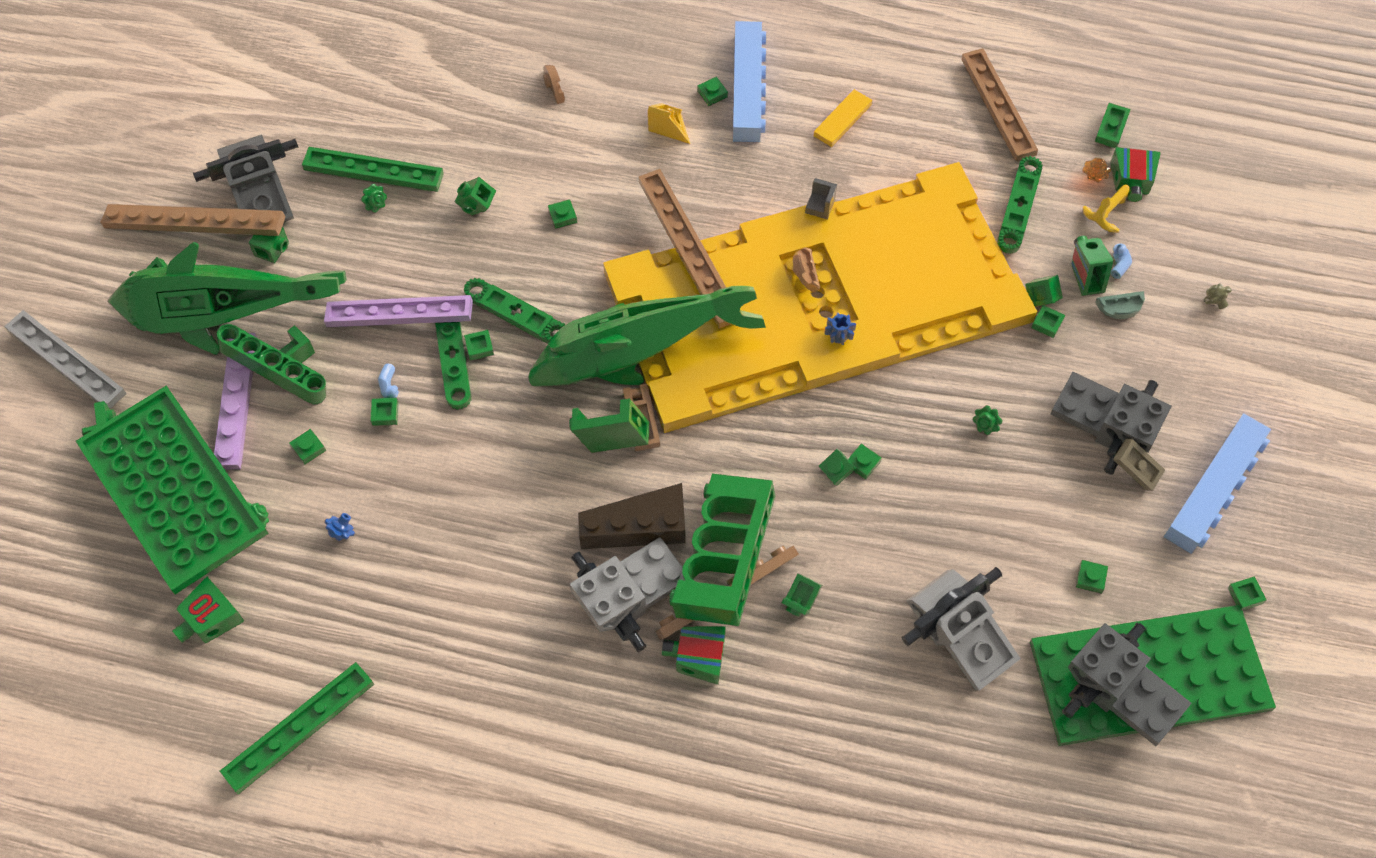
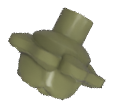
M1221 283L1213 285L1206 290L1207 296L1203 300L1206 304H1217L1219 309H1224L1229 305L1226 298L1232 290L1229 286L1224 287Z

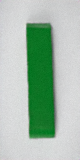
M226 324L218 329L219 350L227 357L310 404H319L325 400L326 380L320 373L235 325ZM248 351H255L252 354L246 353ZM269 363H276V365H274V366H269V365H267V364H269ZM290 375H297L298 377H296V378H290L289 376H290ZM312 387H318V388H320V389H318V390H311L310 388H312Z

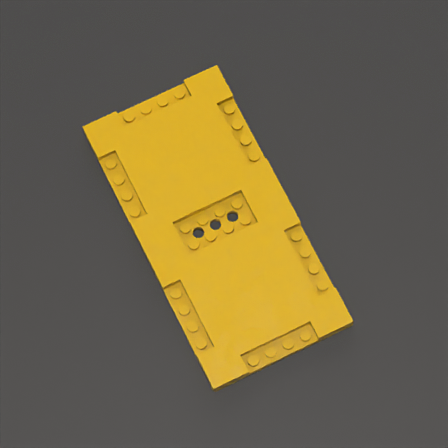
M960 162L918 173L915 180L835 202L828 220L805 213L807 205L741 223L739 230L700 240L726 287H754L757 299L744 304L740 310L762 315L766 328L749 329L730 324L719 329L712 318L672 346L638 363L645 384L648 385L649 394L663 432L668 433L1033 323L1037 310L1018 274L1012 273L977 205L978 197ZM675 248L651 254L649 250L603 262L604 274L616 305L620 303L626 305L655 299L700 295ZM803 248H810L812 251L820 285L818 292L824 295L822 298L813 297L811 295L812 292L801 283L800 279L793 272V256ZM829 311L832 314L829 318L832 319L837 313L846 316L850 315L851 323H856V329L853 331V340L847 339L844 345L836 342L831 343L830 335H825L827 318L822 317L819 313Z

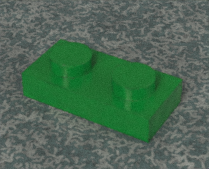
M1108 103L1095 142L1113 148L1118 147L1131 109Z

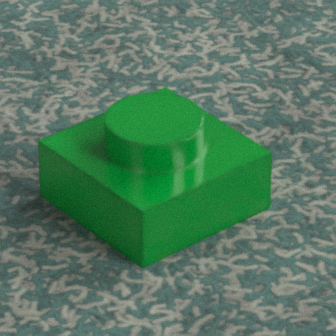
M717 76L697 85V92L708 106L728 98V91Z
M570 199L548 205V211L555 229L578 223Z
M1043 305L1031 328L1054 338L1066 315Z
M488 330L464 335L470 361L494 355Z
M397 398L372 399L370 420L372 426L398 425L399 402Z
M311 429L289 442L291 448L304 465L326 451L324 445Z
M861 443L848 460L856 468L854 472L866 480L881 463L882 457Z
M836 449L819 465L820 469L836 486L856 469L839 449Z
M1081 560L1076 588L1102 594L1105 589L1108 566Z
M1255 576L1231 583L1227 587L1235 604L1239 605L1242 611L1262 605L1267 601Z

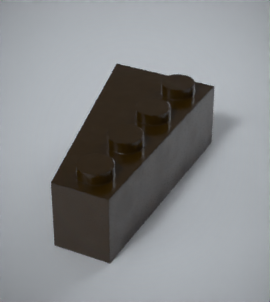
M682 483L578 512L581 549L647 546L660 537L665 544L686 543Z

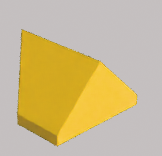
M663 103L648 107L649 132L690 144L681 115L682 109Z

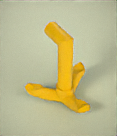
M1123 185L1111 198L1103 199L1096 212H1092L1089 207L1083 206V214L1088 219L1095 221L1102 229L1108 232L1119 233L1120 229L1114 224L1108 223L1105 219L1118 204L1125 203L1129 193V186Z

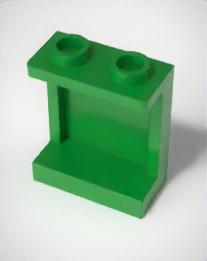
M630 398L620 400V414L587 419L579 408L572 409V418L569 420L570 430L591 453L648 445L649 421Z

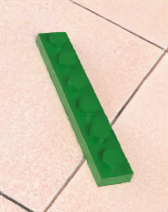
M308 147L302 163L303 170L434 192H438L444 175L443 168L316 147Z
M355 662L219 772L239 795L375 684L359 664Z

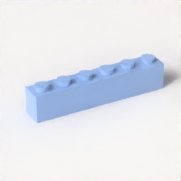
M735 21L733 142H760L761 133H765L766 119H761V115H765L766 101H761V97L766 95V83H761V79H766V66H762V62H766V48H762V45H766V31H762V22Z
M1243 413L1164 535V538L1190 554L1193 553L1197 546L1203 548L1210 537L1206 533L1208 528L1215 529L1222 518V515L1219 514L1220 509L1224 508L1227 510L1235 497L1231 495L1233 489L1239 490L1247 478L1243 476L1245 470L1251 472L1257 463L1258 458L1255 457L1257 451L1263 453L1270 442L1266 438L1271 431L1269 427Z

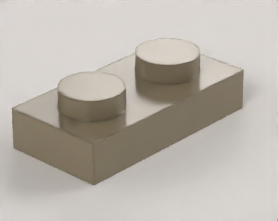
M1125 439L1113 459L1147 491L1154 490L1165 472V469L1133 439Z

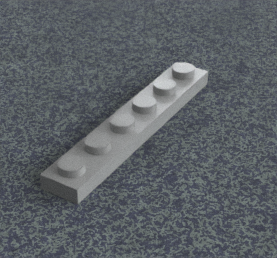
M24 310L4 326L9 333L96 402L105 401L111 409L127 394L121 386Z

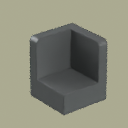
M815 178L805 213L828 220L835 203L837 184Z

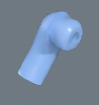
M1122 243L1116 244L1113 248L1116 265L1111 270V275L1116 279H1120L1132 264L1129 250Z
M385 364L378 377L381 395L384 398H397L399 393L396 385L391 386V379L395 372V367L392 364Z

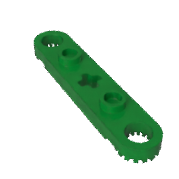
M1026 156L1019 163L997 240L1000 250L1007 254L1016 253L1022 244L1043 169L1042 162L1038 158L1036 159V157ZM1031 165L1036 168V171L1029 172L1030 170L1027 171L1024 166ZM1018 201L1023 202L1022 207L1017 206ZM1011 238L1016 243L1009 246V244L1006 245V242L1004 243V239Z
M481 278L469 279L470 281H467L464 285L465 295H471L473 304L547 344L552 339V336H550L551 332L560 330L565 326V323H561V321L554 319L551 315L499 287L491 285L483 279L481 280ZM474 287L482 288L481 293H478V295L472 294L470 290ZM520 309L521 314L516 313L512 315V310L517 311Z
M435 323L447 403L456 410L466 408L467 405H470L472 396L461 323ZM452 350H455L456 353L454 358L449 356ZM455 392L465 393V397L460 401L452 399L453 394H456Z

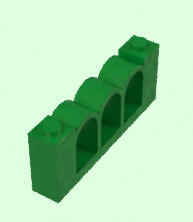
M712 473L710 482L705 484L703 493L704 499H706L701 510L704 524L698 527L692 536L695 554L685 561L682 570L684 580H678L676 589L671 591L669 603L670 606H673L676 618L739 626L776 497L773 480ZM723 512L752 515L749 525L720 522L712 519L717 514ZM716 541L744 544L741 555L710 552L703 550V548L709 543ZM709 571L735 574L731 587L694 581V578L700 573Z

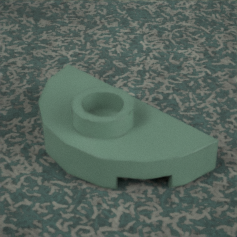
M1144 291L1098 297L1095 303L1099 310L1109 317L1128 319L1134 317L1141 310L1145 295Z

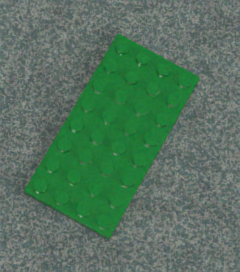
M167 385L76 440L79 448L175 595L269 534Z
M1239 605L1110 626L1119 634H1128L1137 622L1146 628V631L1137 640L1139 643L1138 649L1151 658L1145 667L1191 702V705L1173 727L1268 712L1276 708L1246 619ZM1101 627L1036 637L1030 640V646L1059 746L1138 733L1111 710L1105 712L1093 701L1087 708L1081 706L1072 719L1067 718L1062 713V710L1071 701L1069 694L1078 684L1068 666Z

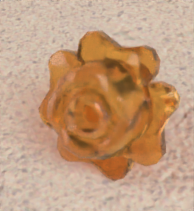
M1094 158L1084 163L1085 167H1083L1082 171L1089 180L1100 182L1103 179L1109 178L1111 168L1107 166L1106 161L1102 158Z

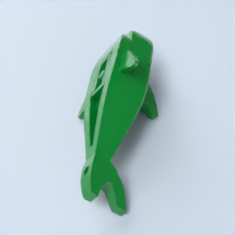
M192 242L176 255L167 267L142 269L133 273L121 283L108 298L107 302L139 330L153 333L179 332L182 338L189 344L212 354H218L220 351L219 346L208 331V327L231 322L295 300L308 301L333 296L340 292V285L344 284L347 278L345 270L320 272L293 278L222 265H195L199 244Z
M730 286L719 289L711 294L655 299L626 305L620 303L607 310L576 319L563 326L553 336L531 368L528 380L534 387L567 385L593 377H599L612 383L641 385L644 382L642 374L635 370V366L638 363L672 346L716 315L738 327L749 329L766 328L762 315L740 310L744 304L757 299L754 287Z

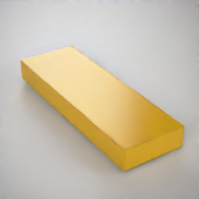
M854 89L815 129L813 136L828 146L833 147L870 108L872 99Z

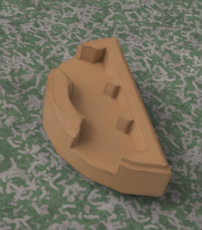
M545 65L543 67L545 74L543 79L546 88H551L557 104L565 102L564 92H562L559 85L561 80L555 66Z
M803 248L793 256V272L808 290L815 293L820 289L812 251L810 248Z

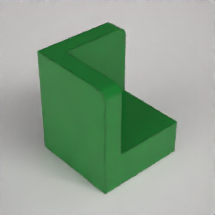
M1058 275L1037 278L1025 284L1027 293L1034 306L1052 304L1063 298Z
M295 325L287 330L291 342L279 351L303 363L315 353L311 341Z

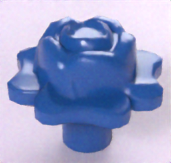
M342 513L339 518L331 516L330 519L324 521L330 537L340 541L355 535L353 526L349 524L351 520L350 515Z

